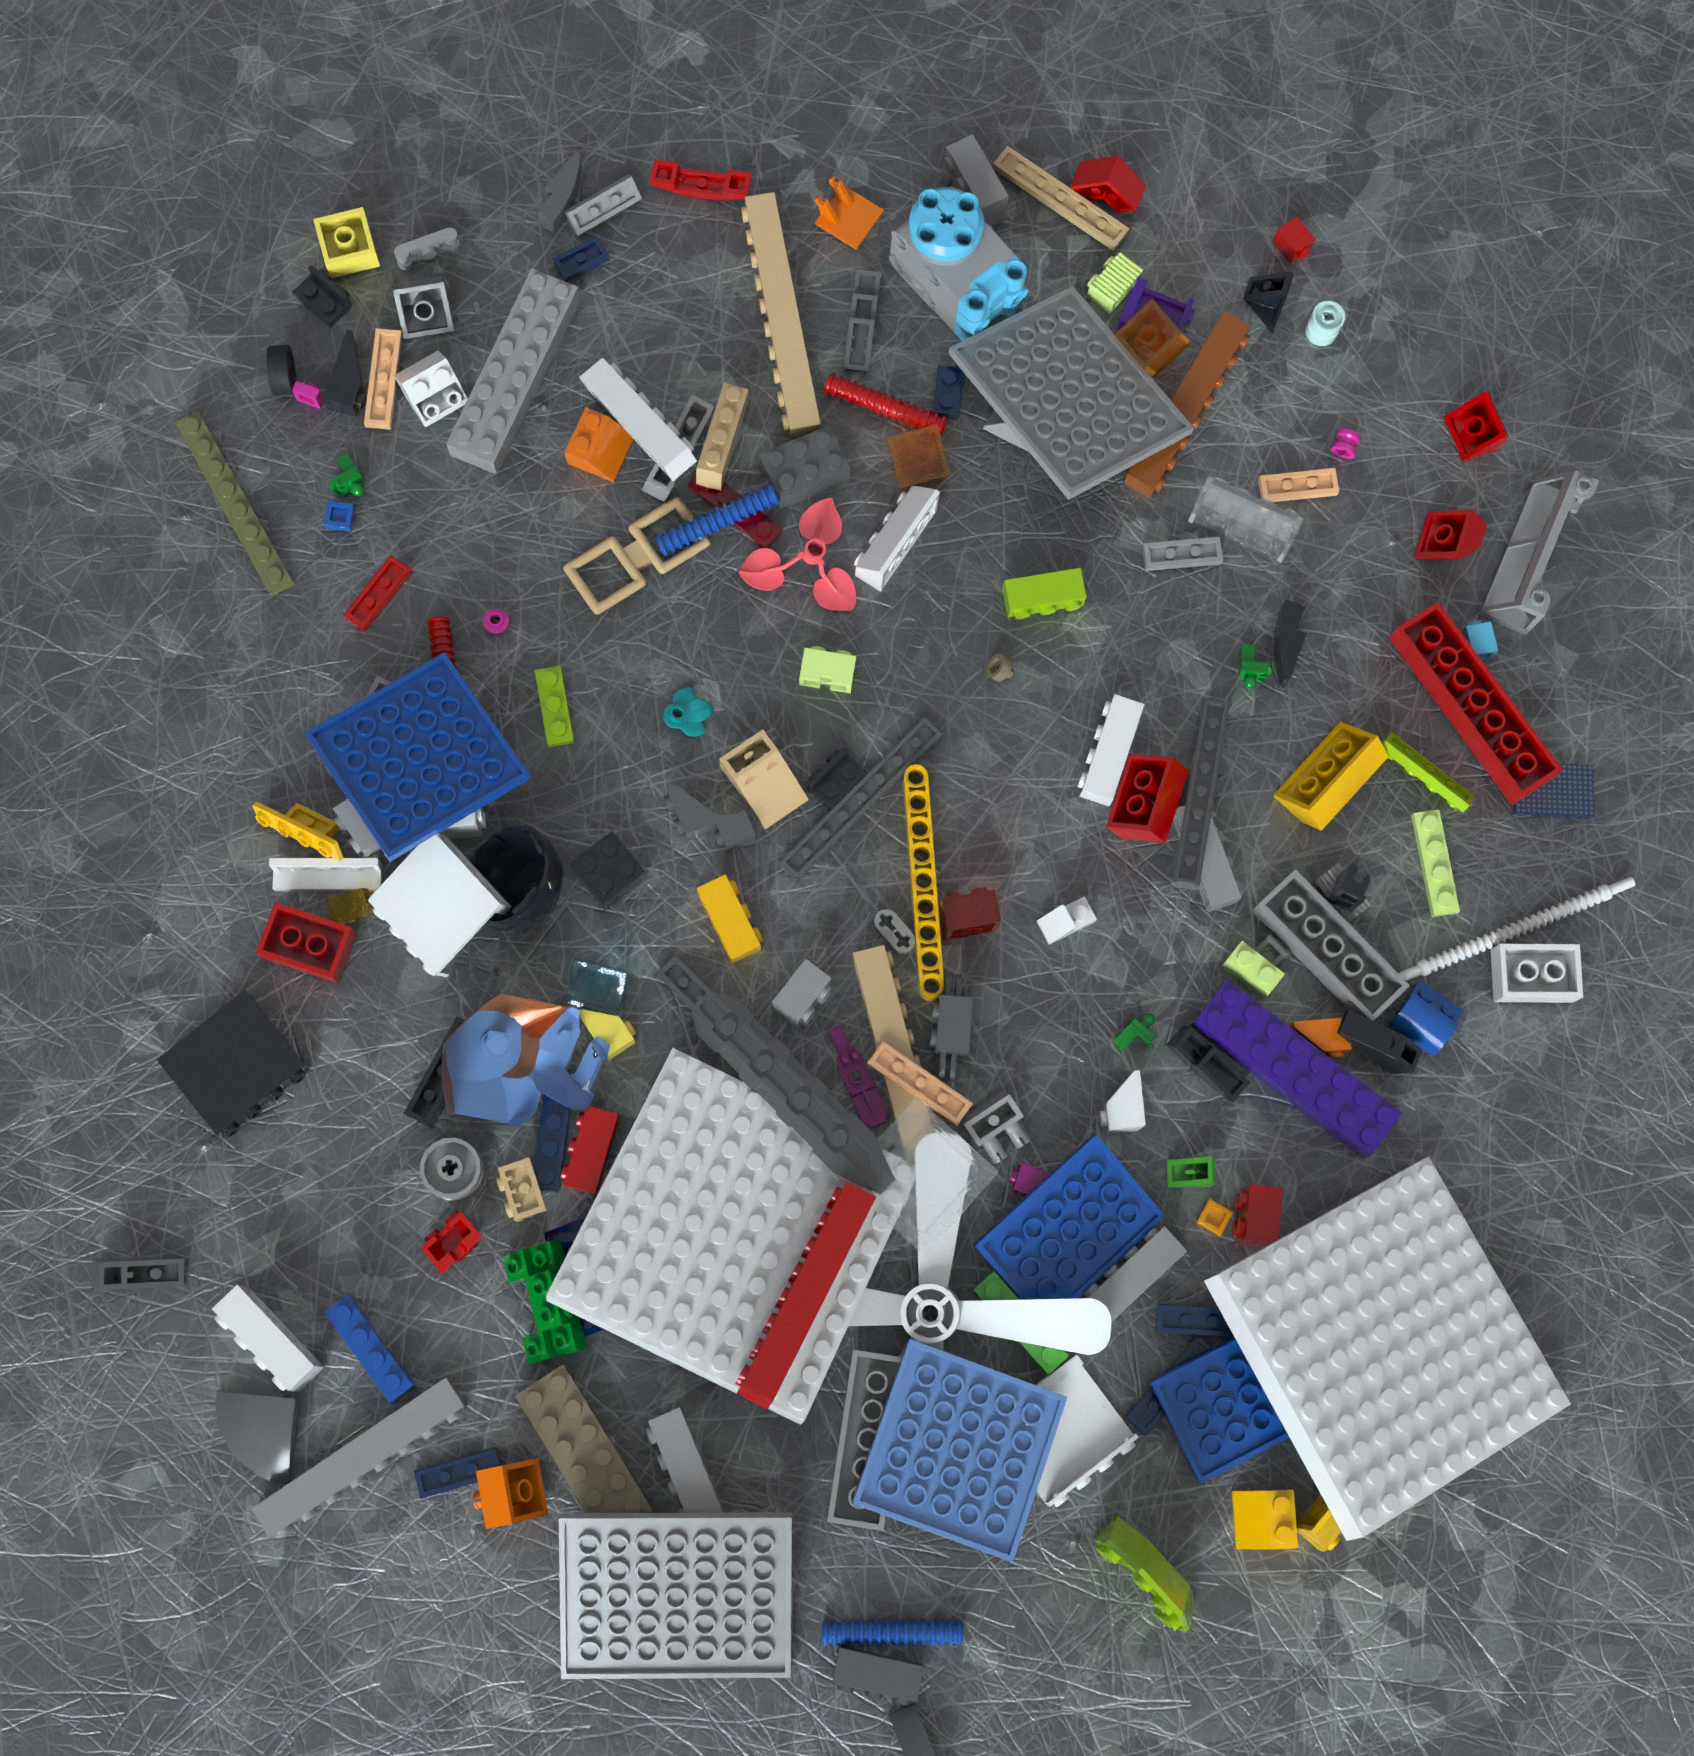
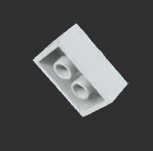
M1499 944L1491 949L1493 1002L1573 1003L1583 998L1580 944Z

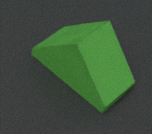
M1215 1156L1167 1160L1168 1188H1203L1215 1185Z

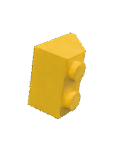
M1294 1490L1231 1491L1235 1549L1298 1548Z

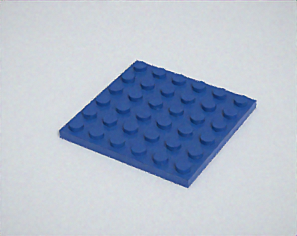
M445 652L304 732L389 862L530 779V774Z

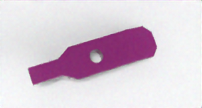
M841 1025L828 1030L838 1051L836 1066L861 1121L870 1128L884 1124L888 1117V1111L861 1053L850 1046ZM859 1072L862 1075V1079L854 1081L851 1077L852 1073Z

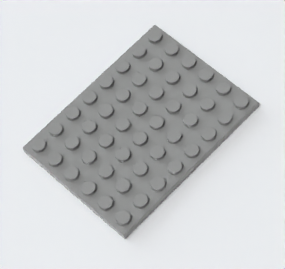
M1073 286L971 336L949 349L951 358L1068 500L1187 437L1193 432L1194 427Z
M792 1512L560 1513L561 1679L791 1678Z

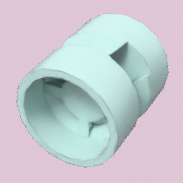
M1333 301L1320 302L1314 308L1305 327V334L1308 340L1317 346L1331 344L1336 339L1345 321L1343 308Z

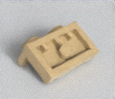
M530 1157L498 1168L500 1175L496 1176L500 1191H505L508 1201L504 1202L509 1218L513 1217L514 1221L520 1222L524 1218L547 1211Z

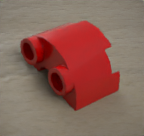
M458 1210L445 1219L447 1226L442 1231L435 1229L429 1233L424 1239L426 1243L420 1248L441 1274L446 1272L456 1261L460 1262L478 1246L477 1242L484 1238L463 1212L459 1213Z

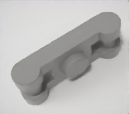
M445 228L398 245L394 250V254L399 268L409 270L413 263L423 259L430 260L436 257L437 254L446 251L449 253L458 252L460 242L455 229Z

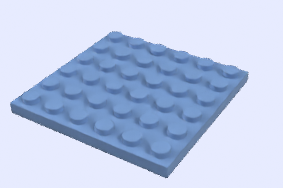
M908 1339L851 1503L1013 1562L1067 1397L918 1341Z

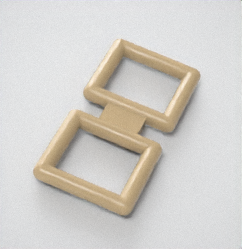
M679 497L672 498L630 524L628 529L636 541L625 548L620 545L615 537L611 536L564 565V572L594 614H601L646 585V580L640 571L647 566L653 564L660 574H665L710 546L711 541L709 537L704 535V539L698 538L697 542L664 562L642 532L643 528L676 509L684 522L686 520H689V522L693 521V515ZM611 549L633 581L598 602L576 570Z

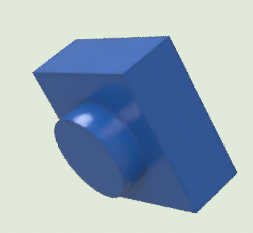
M328 501L324 520L325 528L352 531L355 512L354 503Z

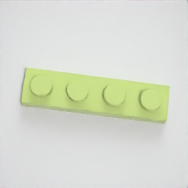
M1440 810L1413 813L1411 818L1431 917L1457 914L1460 912Z

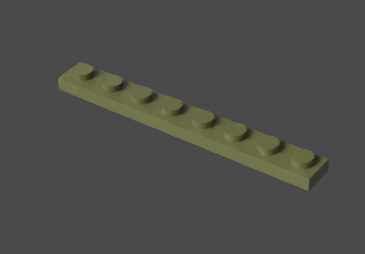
M197 411L175 422L271 597L295 585L199 412Z

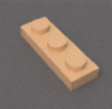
M1335 468L1261 475L1258 478L1262 503L1337 496L1339 493Z

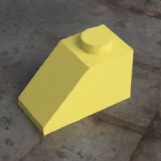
M580 1010L579 1017L594 1039L595 1037L601 1038L607 1044H610L608 1061L635 1044L632 1036L636 1032L628 1020L623 1023L619 1016Z

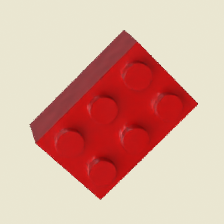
M1129 754L1106 827L1122 839L1166 843L1189 770L1174 757Z
M275 902L255 953L264 960L339 984L357 933L350 926Z

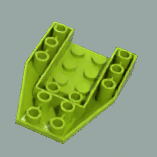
M1117 1516L1094 1538L1098 1544L1095 1549L1106 1561L1108 1560L1114 1565L1120 1563L1130 1568L1134 1573L1131 1578L1139 1588L1147 1593L1151 1592L1155 1596L1152 1599V1604L1157 1609L1154 1612L1155 1616L1170 1629L1172 1628L1174 1631L1179 1629L1186 1633L1190 1629L1195 1606V1598L1190 1585L1149 1540Z

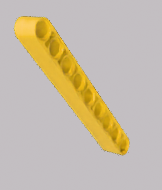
M915 764L909 766L905 771L903 792L918 991L924 1000L935 1001L943 992L944 976L929 781L927 770L923 766ZM914 774L919 775L922 778V782L913 784L909 781L908 777ZM913 800H920L923 802L924 808L915 810L910 803ZM917 825L923 826L926 829V833L918 836L914 834L912 828ZM918 851H923L928 855V859L923 862L918 861L914 854ZM926 877L930 881V885L922 888L918 886L916 879ZM928 903L932 907V912L923 914L919 911L918 905ZM930 929L934 933V938L932 940H925L921 937L920 931ZM931 955L936 959V964L928 967L922 962V957ZM929 981L935 982L938 985V991L936 993H929L925 990L924 984Z

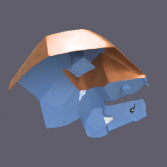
M500 994L485 1003L460 1024L443 1044L442 1086L447 1113L499 1121L521 1127L537 1110L541 1093L573 1111L587 1109L594 1097V1094L590 1091L602 1061L608 1058L610 1044H607L601 1038L595 1037L590 1042L576 1072L569 1075L564 1068L581 1033L579 1027V1012L581 1011L574 1007H564Z

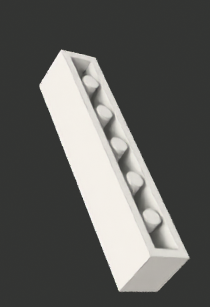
M602 357L579 378L595 399L667 476L674 481L697 461L691 453L694 450L693 446L685 437L682 439L678 437L680 433L671 422L668 424L663 422L665 420L663 414L656 407L653 409L649 407L651 405L650 401L642 392L639 394L635 392L637 388L628 377L623 380L621 377L623 373L615 363L609 365Z

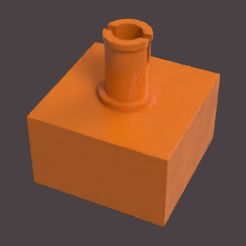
M539 1458L476 1471L479 1490L474 1492L472 1500L481 1498V1501L474 1502L473 1505L476 1509L483 1510L486 1529L549 1515Z

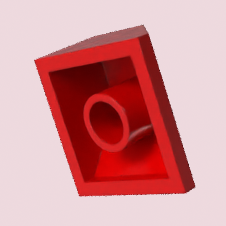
M1474 510L1428 511L1414 557L1416 559L1463 558L1481 547L1487 524Z

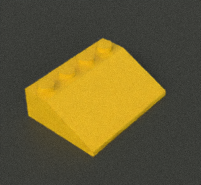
M1320 1493L1296 1522L1297 1531L1317 1550L1325 1552L1327 1549L1329 1551L1338 1544L1340 1541L1338 1535L1341 1533V1530Z

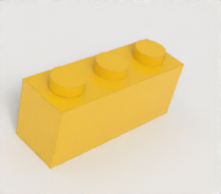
M725 874L697 887V894L731 963L734 964L761 951L760 942L763 941V938L758 928H752L748 921L751 918V914L746 904H740L736 896L740 892L735 881H729Z

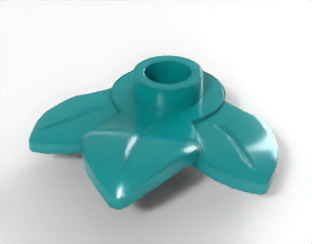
M685 687L673 695L672 703L667 705L663 711V720L668 727L673 729L680 728L687 736H702L705 734V728L701 722L710 717L714 707L706 700L695 699L694 688ZM672 712L679 713L681 717H674Z

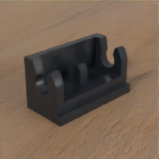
M1351 863L1339 874L1327 901L1352 912L1365 901L1366 896L1364 894L1370 883V875L1367 874L1364 877L1362 884L1356 883L1354 876L1357 874L1358 866Z

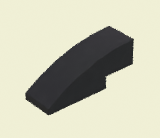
M1287 599L1280 608L1274 635L1275 669L1279 685L1285 687L1291 678L1307 634L1297 630L1305 606Z
M1183 1025L1166 1044L1191 1070L1230 1102H1234L1250 1083L1215 1046L1209 1045L1191 1026Z

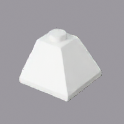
M1140 1070L1130 1074L1105 1103L1103 1111H1099L1100 1126L1105 1127V1134L1136 1132L1146 1125Z

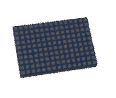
M1559 764L1563 771L1555 779L1513 805V815L1592 818L1594 816L1593 765Z

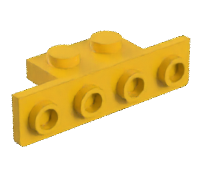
M257 801L252 805L256 813V820L264 827L270 826L284 837L290 836L304 847L310 846L318 850L324 857H332L338 861L343 859L337 841L332 839L340 830L335 821L299 803H296L285 815Z

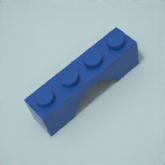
M345 1295L324 1311L389 1403L397 1402L417 1386L402 1363L396 1359L371 1325L368 1316L353 1296Z

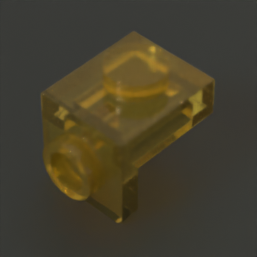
M360 888L342 896L331 895L327 897L328 913L331 920L337 923L350 924L373 915V907L368 901L370 898L369 890L367 888Z

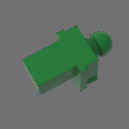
M346 453L336 459L343 473L331 479L330 488L334 493H341L343 497L350 493L355 496H361L364 491L363 486L366 484Z
M1242 644L1239 651L1238 680H1243L1244 686L1247 689H1252L1256 686V682L1263 683V678L1265 679L1272 673V665L1270 663L1255 662V645Z
M1151 1013L1144 1014L1140 1021L1135 1018L1113 1043L1123 1051L1138 1036L1153 1049L1155 1045L1151 1041L1155 1036L1148 1028L1155 1022L1154 1015Z

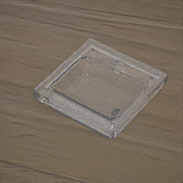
M915 1097L877 1139L895 1181L879 1195L845 1178L841 1180L844 1183L847 1181L876 1196L871 1208L925 1256L999 1172L919 1098ZM890 1144H893L894 1149L887 1153L886 1149Z

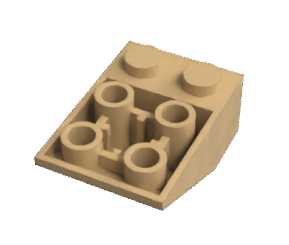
M763 729L719 758L720 768L765 830L809 801L782 755Z

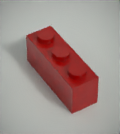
M591 1106L585 1109V1112H579L576 1127L580 1128L578 1136L571 1139L568 1153L572 1154L569 1165L564 1164L560 1180H564L563 1186L565 1188L594 1196L598 1195L619 1122V1114Z

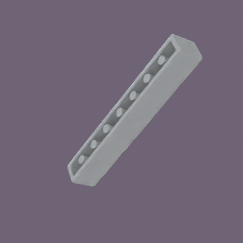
M444 1378L252 1508V1511L269 1538L278 1535L279 1539L294 1530V1523L300 1519L306 1522L319 1513L317 1510L319 1506L325 1502L330 1506L343 1497L341 1492L350 1485L352 1489L357 1488L368 1480L365 1475L374 1469L378 1473L392 1464L390 1458L398 1453L404 1456L416 1447L415 1441L421 1437L427 1440L440 1431L438 1428L440 1424L446 1420L450 1424L463 1416L462 1409L467 1407L451 1379Z

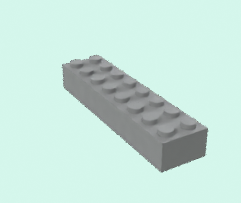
M531 268L446 443L450 456L496 475L498 474L581 301L577 286Z

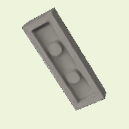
M628 174L564 212L575 234L579 236L638 202L642 197L632 176Z
M1220 537L1143 543L1142 545L1145 571L1219 565L1223 562Z

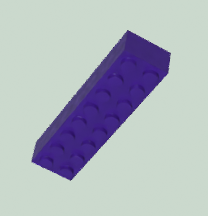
M1228 980L1221 984L1190 1025L1197 1033L1362 1159L1374 1153L1402 1114L1392 1104Z

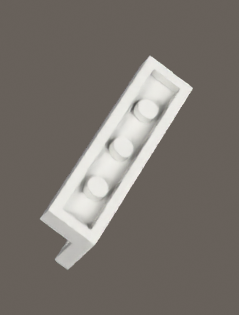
M269 858V867L273 870L274 891H376L383 884V864L378 858H343L341 861L334 858Z

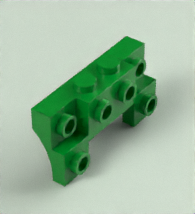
M561 1239L548 1241L531 1248L504 1255L503 1260L509 1283L524 1279L526 1281L538 1333L522 1338L528 1364H536L587 1349L580 1317L546 1301L547 1293L565 1260Z

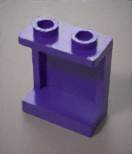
M1138 277L1120 318L1117 331L1173 353L1176 344L1181 346L1187 331L1182 330L1184 324L1190 325L1195 310L1191 308L1194 300L1189 298L1188 303H1183L1145 288L1147 280Z

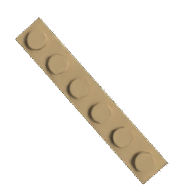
M1009 146L1004 149L993 163V170L1112 251H1115L1128 234L1129 228Z

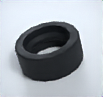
M289 345L269 346L267 348L266 362L268 381L272 394L274 396L294 395L292 389L296 382V372L291 347Z

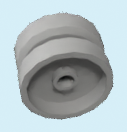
M443 1138L432 1143L424 1152L420 1162V1176L425 1187L437 1197L450 1202L463 1201L473 1196L481 1187L485 1177V1164L480 1153L467 1141L458 1138ZM451 1166L458 1167L454 1170V1175H451L449 1173V1169Z

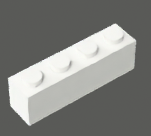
M1114 694L1111 702L1106 700L1101 714L1106 717L1103 726L1098 724L1093 738L1098 741L1096 748H1090L1085 762L1090 764L1088 772H1082L1077 786L1082 788L1079 797L1110 806L1144 707L1143 703Z

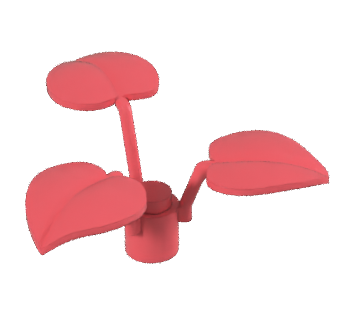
M826 498L814 503L802 514L799 521V530L802 536L810 540L806 543L803 551L781 565L780 556L775 551L769 548H760L753 551L739 568V574L747 584L759 590L771 591L783 584L785 578L782 570L787 569L798 560L804 559L808 564L819 565V572L822 578L815 582L813 595L821 607L833 611H852L856 605L854 583L847 572L840 568H832L827 575L824 572V560L822 558L826 552L825 544H831L836 541L842 532V521L832 498Z

